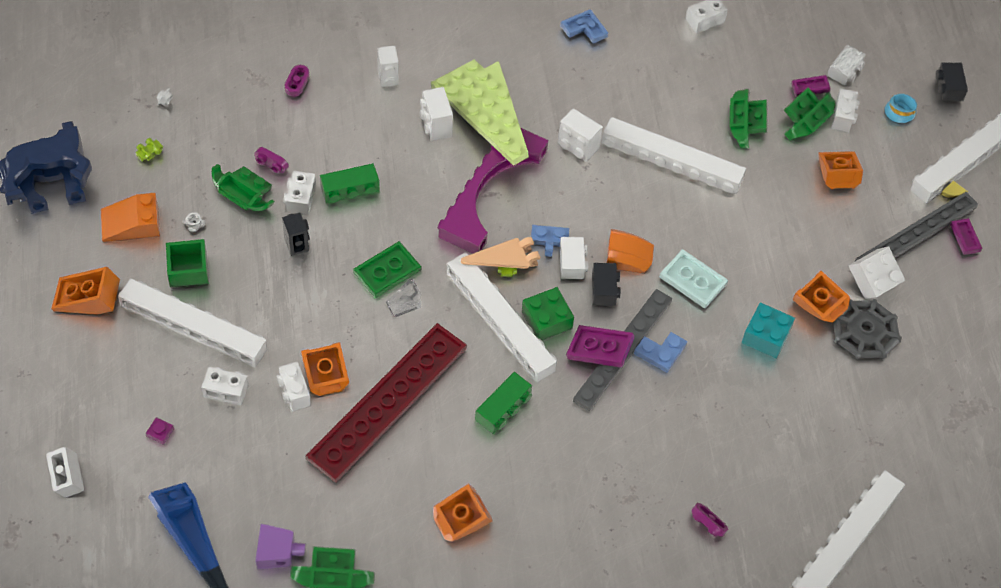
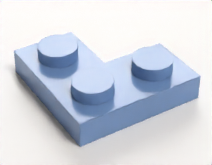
M591 9L561 21L560 26L569 38L585 32L591 42L596 43L608 37L607 30Z
M670 332L663 344L659 345L644 336L636 347L634 354L668 373L688 341Z

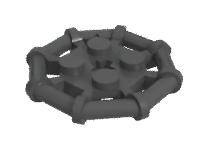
M850 299L848 309L833 322L834 341L853 354L855 359H884L895 345L902 340L898 329V316L892 314L875 299L869 301H853ZM858 308H869V310L861 312L862 310ZM851 311L853 314L849 318L845 317ZM841 324L846 325L847 328L843 334ZM886 324H890L891 332L885 328ZM862 326H869L870 331L864 330ZM849 338L859 345L858 348L847 340ZM886 338L889 342L883 347L880 342ZM873 346H874L875 349H876V350H863V348L869 349V348H871V347H873Z

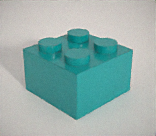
M760 302L745 330L742 343L777 359L792 329L795 317Z

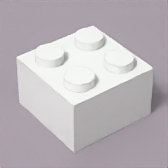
M444 87L424 90L423 97L420 99L422 108L420 116L421 120H425L426 123L424 124L426 135H430L431 141L452 137L453 113Z
M573 108L560 121L558 144L563 149L572 152L577 158L587 162L600 147L602 126Z
M890 247L876 249L848 265L864 299L878 297L905 281Z

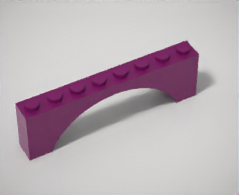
M521 128L528 150V158L516 165L539 164L548 150V140ZM493 146L490 153L485 154L482 165L475 169L473 178L466 182L465 190L458 194L454 206L449 207L447 216L444 220H440L437 227L440 239L472 254L483 250L487 243L488 234L477 215V198L482 188L492 177L505 169L513 167Z

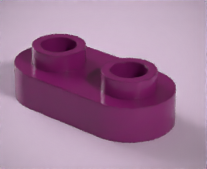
M296 65L292 68L285 82V92L289 96H298L302 93L309 79V69L305 65Z
M259 147L254 153L255 160L260 165L271 168L275 173L283 174L289 168L288 162L283 157L264 147Z
M696 503L692 508L693 518L697 522L703 523L713 536L723 537L728 531L727 525L705 505Z

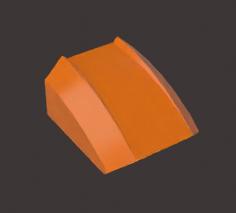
M855 151L819 152L822 175L825 184L831 190L834 188L854 189L861 184L863 169Z
M611 229L607 263H616L617 270L645 273L652 265L654 245L637 235Z
M820 271L808 284L795 293L792 300L813 316L833 323L848 309L850 297L825 273Z
M340 342L301 351L310 392L318 396L343 391L349 384Z
M470 484L465 485L433 507L434 520L443 537L448 541H455L465 537L493 521L479 494Z

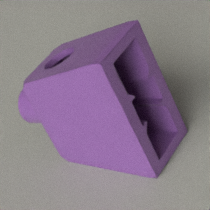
M261 524L256 554L257 569L290 567L293 555L305 556L306 543H294V532L291 530Z

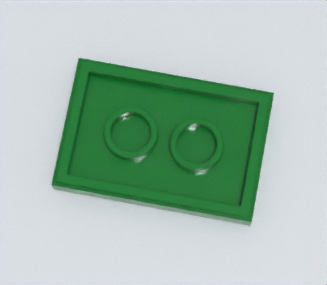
M398 241L355 267L353 273L374 298H377L421 271L422 266L403 244Z

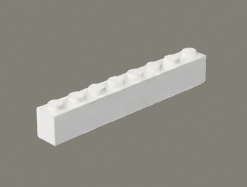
M1001 112L995 120H989L983 129H977L971 138L967 137L964 139L959 147L955 146L952 148L947 156L943 155L940 157L935 165L928 166L923 174L916 175L912 180L913 185L910 190L927 204L942 193L952 181L956 182L1001 148Z
M610 118L603 132L601 143L608 147L639 157L660 167L673 170L694 180L707 183L728 193L736 195L744 179L745 167L616 118Z
M466 252L448 262L447 274L537 383L554 373L557 363L556 357L546 350L543 341L537 339L532 328L522 321L521 315L518 311L513 310L509 300L506 297L503 298L498 287L489 281L486 272L481 271L478 265L462 264L460 262L461 258L468 256Z
M130 278L118 295L122 307L255 368L267 351L266 340L261 335H254L241 326L232 325L226 319H219L208 311L197 309L193 304H186L175 296H168L157 288L153 289L147 286L142 281H135Z
M886 470L881 476L877 474L871 482V489L868 490L866 488L860 496L861 502L853 504L849 510L851 515L848 518L843 517L837 526L840 529L837 533L833 531L826 540L828 542L827 546L819 548L815 554L817 559L814 562L809 561L803 570L806 573L803 577L798 576L792 586L794 588H829L900 495L905 484Z

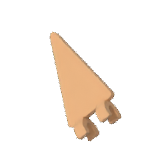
M527 237L521 241L518 238H514L461 258L460 262L467 265L528 269L529 266H538L537 260L541 257L537 251L531 252L532 248L530 245H534L532 237Z

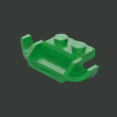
M809 88L800 93L784 109L785 113L795 123L784 135L789 140L814 133L834 113L836 102L831 94L827 92L821 100H818Z
M749 89L738 90L730 98V130L733 137L737 140L740 149L749 148V134L767 132V100L749 101Z
M219 164L212 167V179L218 188V192L244 210L262 211L274 204V200L269 202L262 200L263 195L271 191L272 184L250 169L243 166L233 173L229 171L223 174Z
M313 547L311 567H291L290 578L306 588H362L374 583L375 573L366 570H354L355 549Z

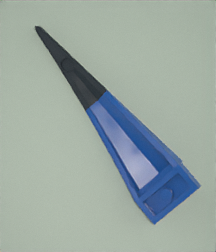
M184 482L151 492L148 498L158 512L157 517L209 587L228 588L207 534L196 497L187 483Z

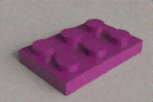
M579 325L566 356L569 360L622 368L635 337L631 332Z

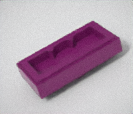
M826 75L792 80L791 83L795 97L806 88H809L814 95L827 93L831 90Z
M969 218L952 221L950 226L963 255L981 252L982 246Z

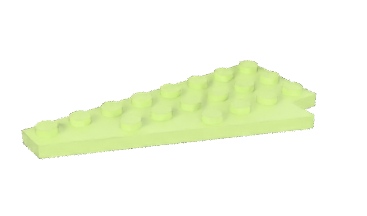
M474 59L431 82L432 89L444 87L450 106L513 166L528 158V150L499 62L483 68Z

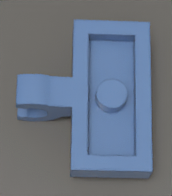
M532 225L531 237L534 245H545V256L552 257L553 246L560 247L561 237H569V228Z

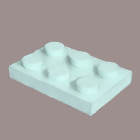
M683 249L659 276L662 280L705 309L728 283L726 278Z

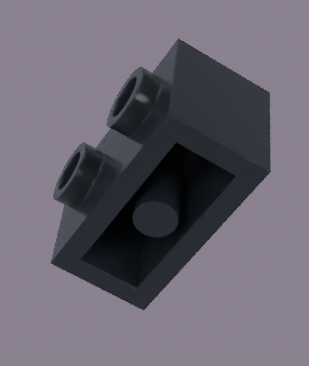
M941 62L939 70H936V80L939 81L938 92L942 96V101H964L968 88L962 63Z
M301 212L282 217L284 239L290 255L294 256L308 252L310 236L307 219L302 218Z
M593 263V305L616 306L617 298L620 299L621 289L617 287V282H620V271H617L616 263Z

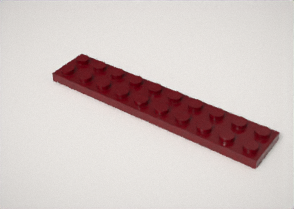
M436 323L305 455L306 460L337 483L467 349V344Z

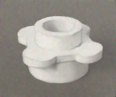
M167 88L166 91L162 90L158 94V106L160 104L166 106L171 101L173 94L169 92L170 88Z
M190 213L183 219V224L188 226L190 232H196L199 227H204L206 224L205 220L201 219L199 213Z

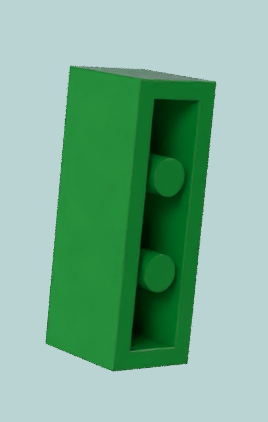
M374 163L320 175V186L326 203L380 191L379 178Z
M513 372L475 411V421L492 434L497 429L501 430L505 426L507 419L510 416H515L523 403L526 404L531 399L532 385L516 372Z

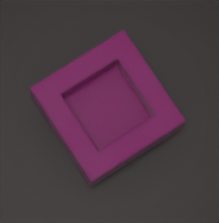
M156 417L146 431V437L164 445L173 432L174 425Z

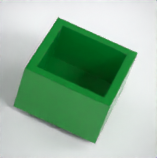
M204 239L166 243L167 276L170 287L209 284L207 251Z
M558 287L523 299L521 312L537 339L545 340L573 329L574 315Z

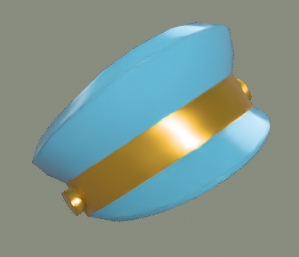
M896 94L886 104L885 113L893 122L906 123L916 116L917 103L909 95Z

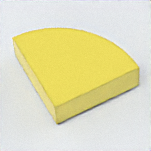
M952 181L942 191L941 195L947 198L958 197L968 191L955 181Z

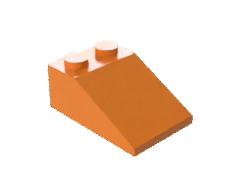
M156 193L136 194L102 208V241L108 242L160 236Z
M108 267L59 277L51 309L57 312L95 315L111 312L114 309L120 279Z

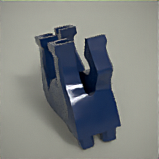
M73 121L62 123L63 129L59 130L52 137L40 138L13 147L7 152L6 157L0 160V178L2 180L0 193L5 194L7 205H11L14 200L20 199L21 202H28L31 214L49 210L46 199L35 191L36 181L51 182L64 179L66 198L69 205L86 201L85 194L81 188H85L86 181L92 171L90 160L84 156L81 137Z

